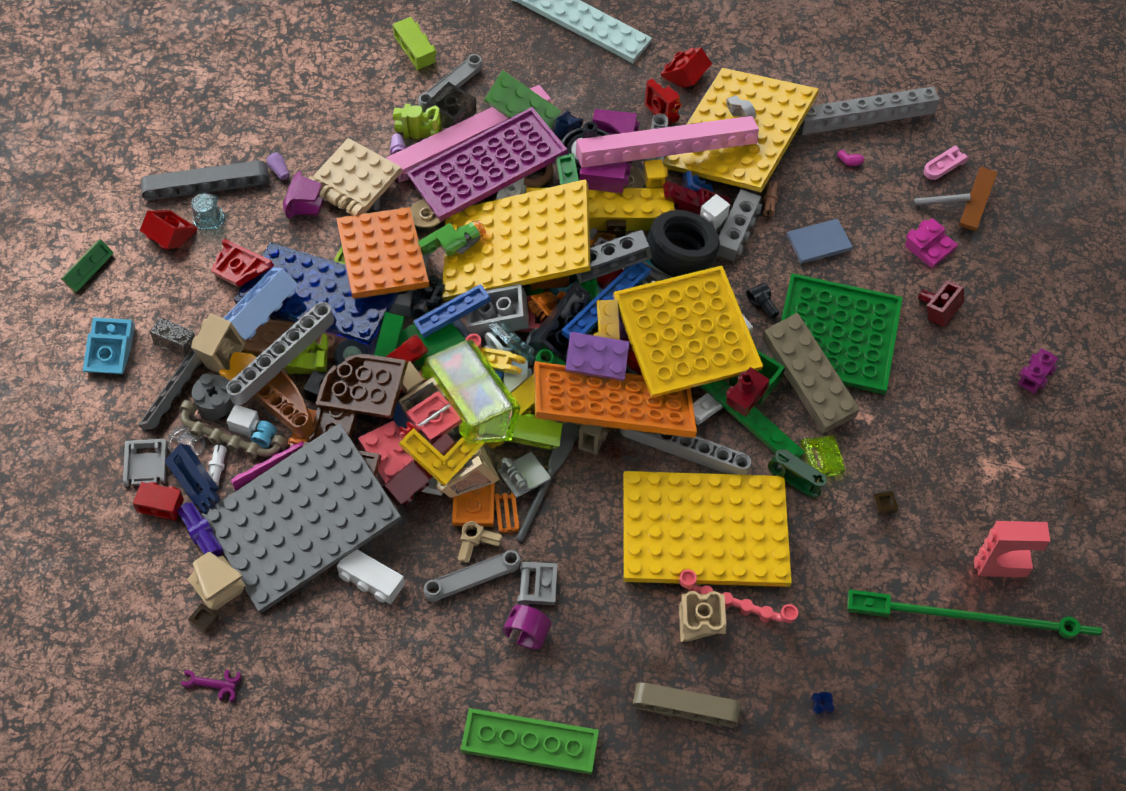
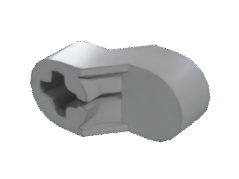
M737 95L726 99L727 107L732 116H752L753 119L756 118L755 109L750 101L740 100Z

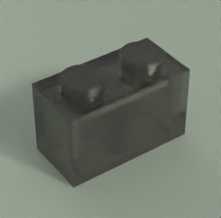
M160 317L150 331L154 345L182 357H186L192 349L191 346L195 334L190 329Z

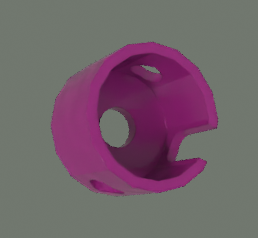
M515 605L503 627V633L508 638L513 629L521 630L516 644L529 649H540L552 626V622L544 613L526 605Z

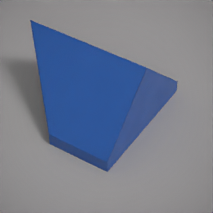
M690 170L682 173L685 188L696 192L703 188L713 192L711 183L706 185L705 180L700 181L697 175L692 176Z

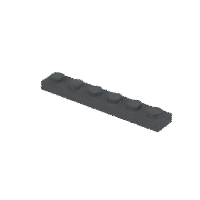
M193 349L189 351L139 422L138 426L141 429H154L159 425L160 417L170 409L172 400L182 392L181 387L191 379L193 370L202 363Z

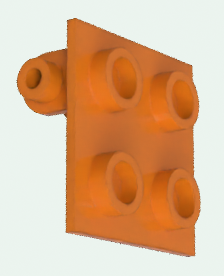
M548 291L531 296L532 299L527 304L529 305L528 308L537 318L543 315L540 318L542 322L559 302L557 300L554 301L556 296Z

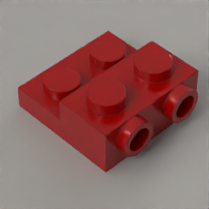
M653 78L646 82L644 105L654 115H666L668 125L676 123L680 118L678 110L682 106L679 94L670 86L663 89Z

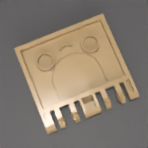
M347 138L315 175L310 176L309 179L321 183L322 187L319 192L321 198L338 206L340 209L346 208L347 213L357 216L366 213L402 173V168Z

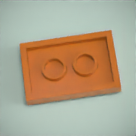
M461 468L455 474L454 478L462 472H464L465 470H467L468 468ZM476 470L456 483L455 487L459 492L490 480ZM495 483L453 497L452 526H464L465 523L473 521L479 526L493 527Z

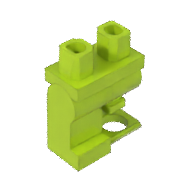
M406 103L404 109H394L393 120H396L395 132H402L404 138L426 139L442 131L440 111L437 106L428 108L426 112L422 111L421 106H411V104Z
M327 334L321 335L320 344H317L316 340H314L283 370H286L288 374H312L314 370L320 373H327L329 341Z

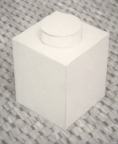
M234 405L227 418L230 431L252 437L254 431H257L256 427L260 422L257 411L239 405Z

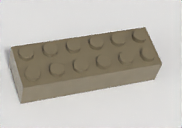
M798 313L764 330L762 340L774 359L785 366L784 374L822 435L857 417L860 410Z

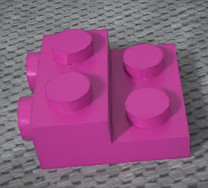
M933 218L929 221L924 219L919 224V229L916 231L912 229L906 236L905 247L931 268L939 264L956 250L958 246L956 242L944 234L946 229Z

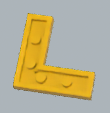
M413 428L398 445L440 484L445 486L485 444V441L470 428L443 456Z

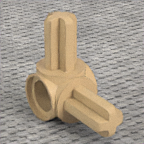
M473 521L465 523L462 527L460 538L462 545L458 560L468 563L474 546H477L480 542L499 546L502 535L486 531L483 526H479ZM468 530H476L477 534L469 537L466 534Z

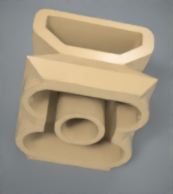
M207 552L193 562L195 570L187 579L206 605L212 610L219 609L241 594L246 586L241 580L242 574L231 567L224 556L217 557L211 552Z
M695 591L681 594V602L679 604L681 642H688L715 634H726L724 594L716 591L709 592L708 594H699Z

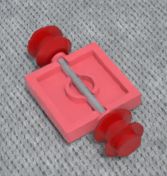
M458 388L456 389V395L449 394L448 402L437 391L408 410L406 416L411 422L406 423V428L399 427L400 432L398 435L402 440L414 428L418 433L421 432L430 444L433 443L441 435L463 422V418L455 409L461 411L463 404L469 405L470 397L468 393Z

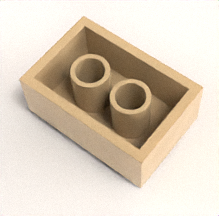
M210 313L208 318L204 319L199 334L194 337L191 348L207 369L219 373L220 369L230 370L229 362L233 352H241L246 343L230 321Z

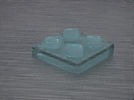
M493 321L489 325L510 348L525 357L529 363L534 359V356L529 352L531 348L524 341L520 343L522 339L515 332L509 333L511 330L504 323L499 325Z

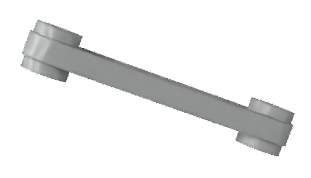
M471 54L468 59L428 91L421 94L418 99V106L422 107V111L426 112L428 108L437 106L471 77L479 73L482 69L481 57L478 54Z
M509 550L458 571L429 580L424 586V596L430 602H436L502 575L515 572L520 566V556L516 551ZM509 559H513L516 562L508 563L506 561ZM430 589L438 590L436 593L428 592Z

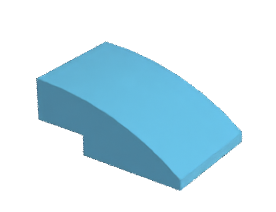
M93 317L91 334L88 333L83 372L124 373L135 330V324L132 320Z

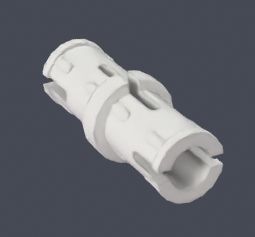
M218 445L214 446L212 460L208 464V473L217 486L219 485L221 471L225 467L224 458L227 452V448L220 445L219 449Z

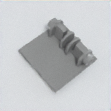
M532 452L513 462L511 459L503 458L501 460V468L497 470L516 498L551 480L549 474Z

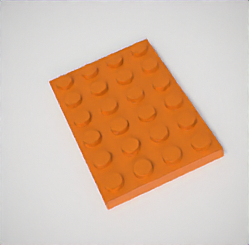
M410 207L336 218L353 299L429 287V280L421 249L418 245V237Z

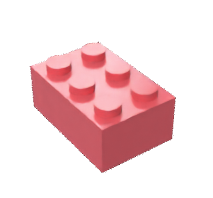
M391 421L358 438L361 451L377 453L382 456L376 475L382 486L413 460L398 445L401 441L398 435L400 430L395 421Z

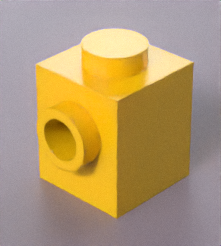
M662 159L644 161L643 175L646 188H663L666 177H668L667 166L664 167Z

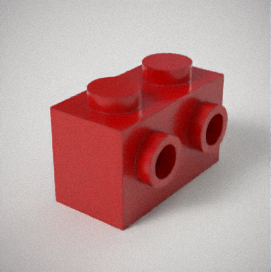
M141 482L133 505L137 513L176 521L178 517L177 510L183 504L184 498L181 490L174 486L164 487L155 482Z

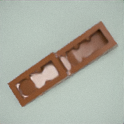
M980 166L970 193L971 201L966 203L959 226L977 231L998 172Z

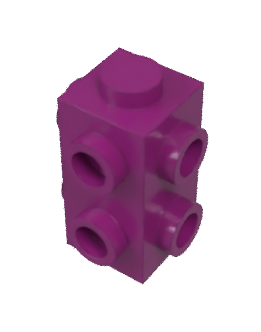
M1042 348L1038 354L1033 353L1028 361L1030 365L1028 367L1024 366L1019 373L1021 379L1018 384L1034 394L1039 388L1043 390L1049 381L1047 376L1050 375L1052 377L1058 368L1055 365L1058 357Z

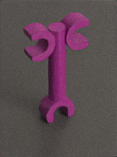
M226 669L224 672L225 681L198 677L191 670L184 671L185 676L191 677L188 682L181 681L182 687L188 689L198 685L221 689L218 693L220 701H223L224 695L230 694V702H235L236 695L234 691L236 684L241 681V673L237 671L236 677L231 679L229 678L230 671Z

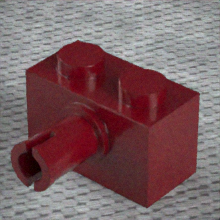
M947 280L936 294L922 289V292L920 291L918 295V300L928 303V320L945 327L965 302L964 287Z
M751 367L746 372L743 371L737 379L738 383L735 386H731L726 392V404L745 417L767 391L770 382L768 378Z

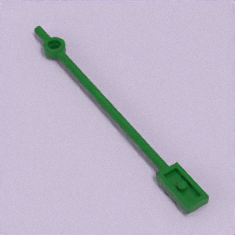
M850 589L847 593V612L889 617L890 610L1056 630L1065 639H1073L1078 633L1097 636L1102 634L1101 627L1080 625L1078 620L1070 616L1062 618L1060 622L891 602V594ZM1065 627L1069 628L1071 632L1065 630Z

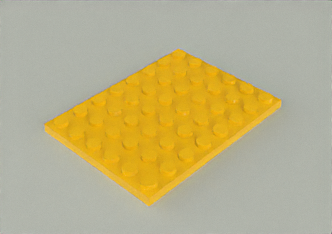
M722 68L686 125L740 118L739 116H732L726 104L727 98L737 95L740 100L750 101L755 109L756 118H754V121L759 128L757 144L670 155L665 157L664 167L667 166V169L681 173L690 170L693 176L697 175L701 178L762 192L816 100L819 88Z
M586 179L472 205L445 219V225L451 223L455 231H457L458 227L472 222L479 231L481 238L480 241L463 254L455 253L447 257L444 253L443 285L445 287L442 298L445 302L456 298L479 284L488 291L591 271L589 195Z
M624 471L623 582L680 584L681 572L689 569L696 573V584L790 587L792 582L785 479L770 475Z

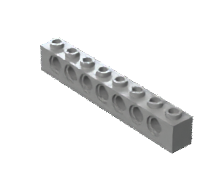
M933 86L811 106L799 129L801 134L805 135L934 114L940 99Z

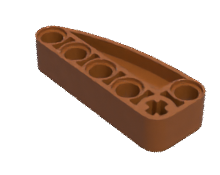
M282 369L252 398L302 439L309 438L315 431L311 414L298 388Z

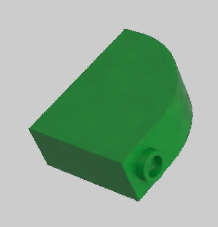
M413 323L402 330L398 347H400L405 341L417 334L429 350L420 359L412 362V364L421 366H433L438 361L445 362L451 358L453 353H462L466 350L465 337L452 323L425 338L422 337Z

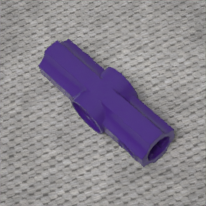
M186 502L181 505L177 512L187 527V532L193 542L198 544L203 554L211 552L219 557L223 553V548L213 535L214 532L206 518H202L193 502Z

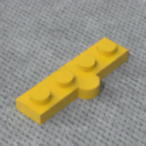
M618 299L598 300V332L593 334V336L620 340Z

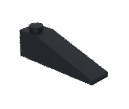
M575 282L537 329L528 345L537 353L540 350L548 349L566 363L569 339L562 335V329L588 305L590 293L578 282Z

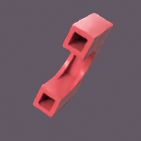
M996 521L993 528L990 529L988 537L984 539L983 546L979 548L978 555L974 557V568L977 569L978 576L1028 577L1033 569L1030 550L1045 551L1050 543L1048 522Z

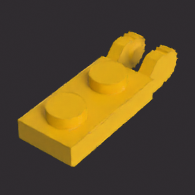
M480 347L473 365L477 368H489L520 375L522 370L517 366L511 365V363L514 361L518 364H525L527 359L512 352Z

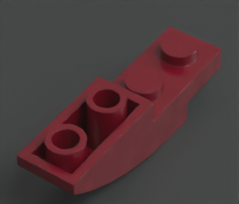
M669 181L663 184L665 200L675 203V209L699 215L701 206L717 194L703 188L696 192ZM717 194V195L720 196L722 199H724L727 203L730 204V208H729V213H730V211H731L730 198H727V197H725V196H722V195Z

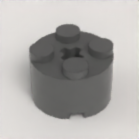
M204 374L193 386L192 397L194 404L204 419L216 421L225 415L226 417L230 415L235 404L232 403L227 393L226 387L230 381L225 377Z

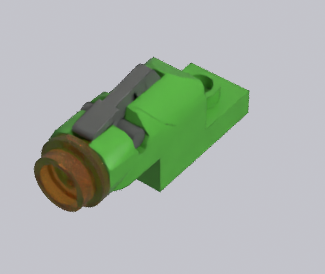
M480 220L458 227L457 231L449 223L418 241V245L423 255L435 252L438 247L442 248L447 257L455 253L463 254L480 241L486 230Z

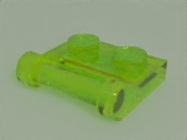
M835 435L813 439L808 437L800 440L801 448L804 449L810 466L825 476L845 472ZM813 447L817 449L822 468L817 466L812 450Z

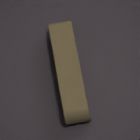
M643 682L636 684L632 704L634 708L643 711L726 727L738 726L741 703L736 700Z

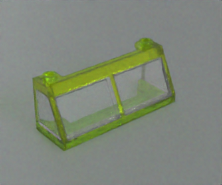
M465 340L425 359L424 366L421 369L422 377L426 381L432 377L435 379L462 420V423L459 425V432L467 444L512 440L521 407L473 340Z

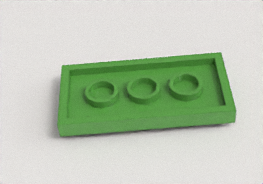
M503 70L483 100L509 119L533 107L550 129L561 112L557 107Z

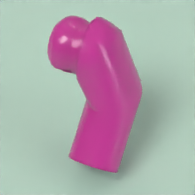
M843 149L837 153V157L847 166H858L864 162V157L860 154L848 155Z

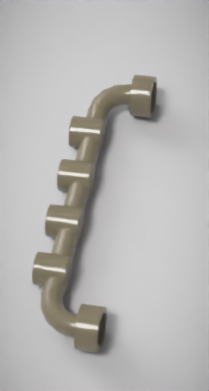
M184 400L179 407L182 412L180 416L181 422L184 426L191 429V435L201 438L202 434L209 436L208 440L215 445H219L221 441L228 443L227 448L233 452H237L239 448L246 450L245 455L251 459H256L257 455L271 457L279 451H284L288 445L287 439L280 435H275L270 442L272 448L264 449L255 442L248 443L239 436H230L218 428L212 429L206 427L202 422L191 421L189 416H194L197 406L190 401Z

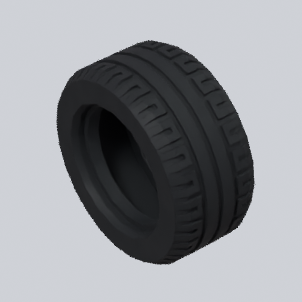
M683 210L668 211L659 215L653 221L646 239L652 256L649 259L651 264L672 277L710 269L720 247L719 236L710 222L695 213ZM668 239L686 242L694 247L696 251L679 248Z

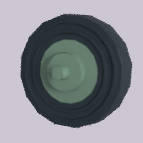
M344 340L334 351L335 365L338 366L346 361L345 358L353 355H369L368 349L358 340Z

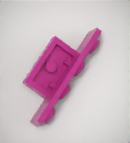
M304 442L294 444L289 449L273 455L263 463L256 464L250 470L236 475L235 478L231 479L235 492L301 449Z

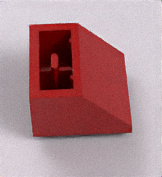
M702 47L690 48L684 52H677L673 56L674 59L664 66L665 69L660 75L684 88L694 85L712 65V62Z

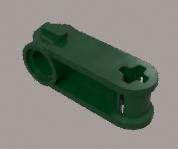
M786 449L778 450L768 462V469L773 475L784 478L785 482L808 497L818 498L822 492L821 488L827 483V478L823 473Z

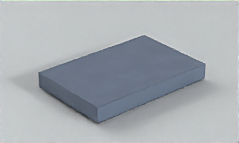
M838 218L789 231L786 235L800 264L852 250V245Z

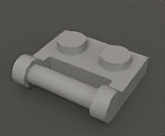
M521 562L519 569L521 571V585L517 603L520 605H555L557 564ZM531 571L536 572L534 595H528Z

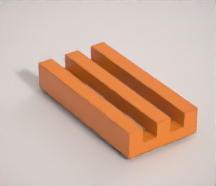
M512 492L510 495H507V493H503V495L495 494L499 534L519 532L515 495ZM508 500L512 502L514 527H511ZM500 501L504 502L507 528L502 526Z

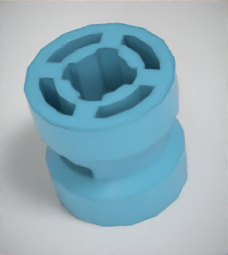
M260 421L256 427L257 431L251 437V441L259 444L262 448H268L271 437L275 436L277 428L267 421Z

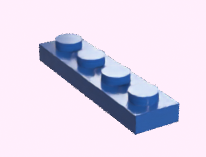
M479 284L413 322L422 337L425 338L487 304L491 299L483 286Z

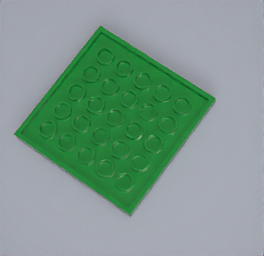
M791 273L781 321L796 313L800 315L845 386L886 394L903 297Z

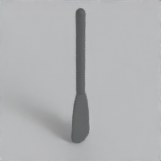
M565 422L562 425L560 447L552 449L549 458L547 473L551 480L555 472L564 463L579 436V428L575 423ZM551 480L540 485L517 534L516 539L518 542H522L525 539Z

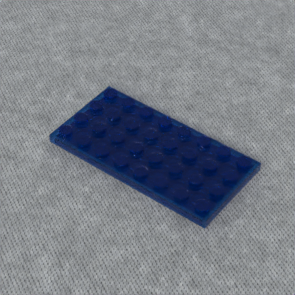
M271 242L261 255L273 262L274 266L272 268H283L298 284L295 288L296 292L290 298L286 297L282 301V307L276 312L273 311L270 315L297 322L316 304L325 302L330 305L334 316V323L325 332L354 339L364 344L370 345L383 323L385 312L389 313L400 292L353 299L346 264ZM269 270L243 284L234 298L235 303L237 304Z

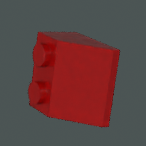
M171 210L147 211L139 231L144 233L147 239L159 243L161 248L170 250L172 248H179L197 231V227Z

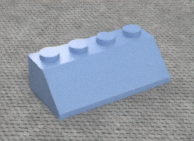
M271 268L223 319L233 324L243 340H249L256 334L255 330L258 326H263L270 319L269 315L282 307V301L286 297L290 298L296 292L295 288L298 284L283 268Z

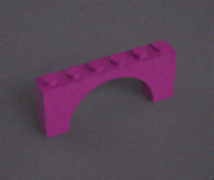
M595 109L592 122L597 125L598 129L607 132L609 135L639 131L640 121H637V113ZM633 161L582 167L579 181L586 179L589 190L623 193L624 186H628Z

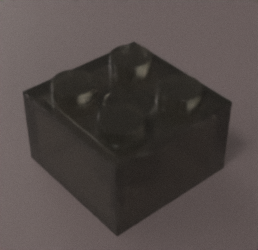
M450 82L446 83L426 103V109L433 106L439 107L442 127L446 129L477 113L476 98Z

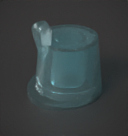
M200 193L193 197L191 201L192 217L197 227L215 229L223 224L225 214L222 208L218 206V196Z

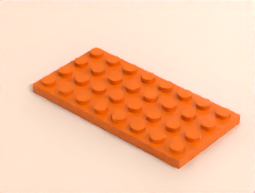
M535 361V418L660 433L663 435L668 434L692 438L696 436L697 429L691 388L651 398L643 375L625 373L624 381L565 372L566 365Z

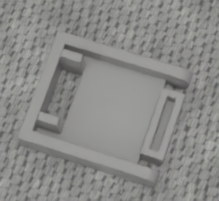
M166 439L125 441L124 487H129V481H132V486H140L141 482H155L158 484V479H160L161 485L166 484L167 464L165 460L168 447ZM155 448L156 453L137 454V449Z

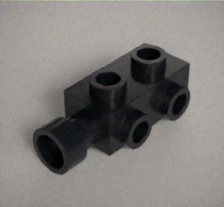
M435 275L428 277L429 287L420 288L413 292L411 302L414 303L413 318L418 319L434 310L435 307H439L440 296H442L445 287L443 280L439 279V277Z

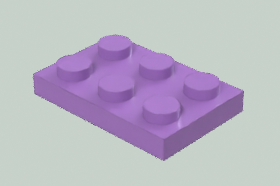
M571 332L565 372L624 381L629 341Z

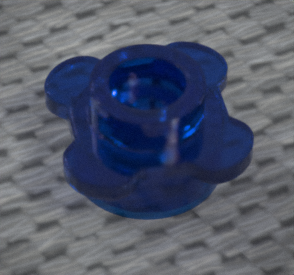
M830 692L814 693L811 697L814 701L813 711L817 714L826 711L832 713L835 709L834 705H832L833 695Z

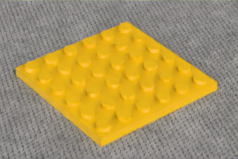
M723 266L623 289L613 293L614 300L618 299V311L651 398L739 376L750 367L756 371L762 370L763 364Z

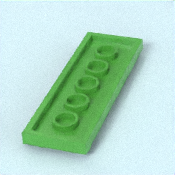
M469 708L461 753L592 775L599 730Z

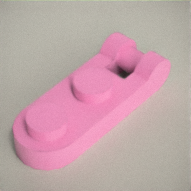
M953 146L929 161L925 165L924 175L931 180L939 179L957 166L965 164L969 157L965 153L962 154L957 146Z

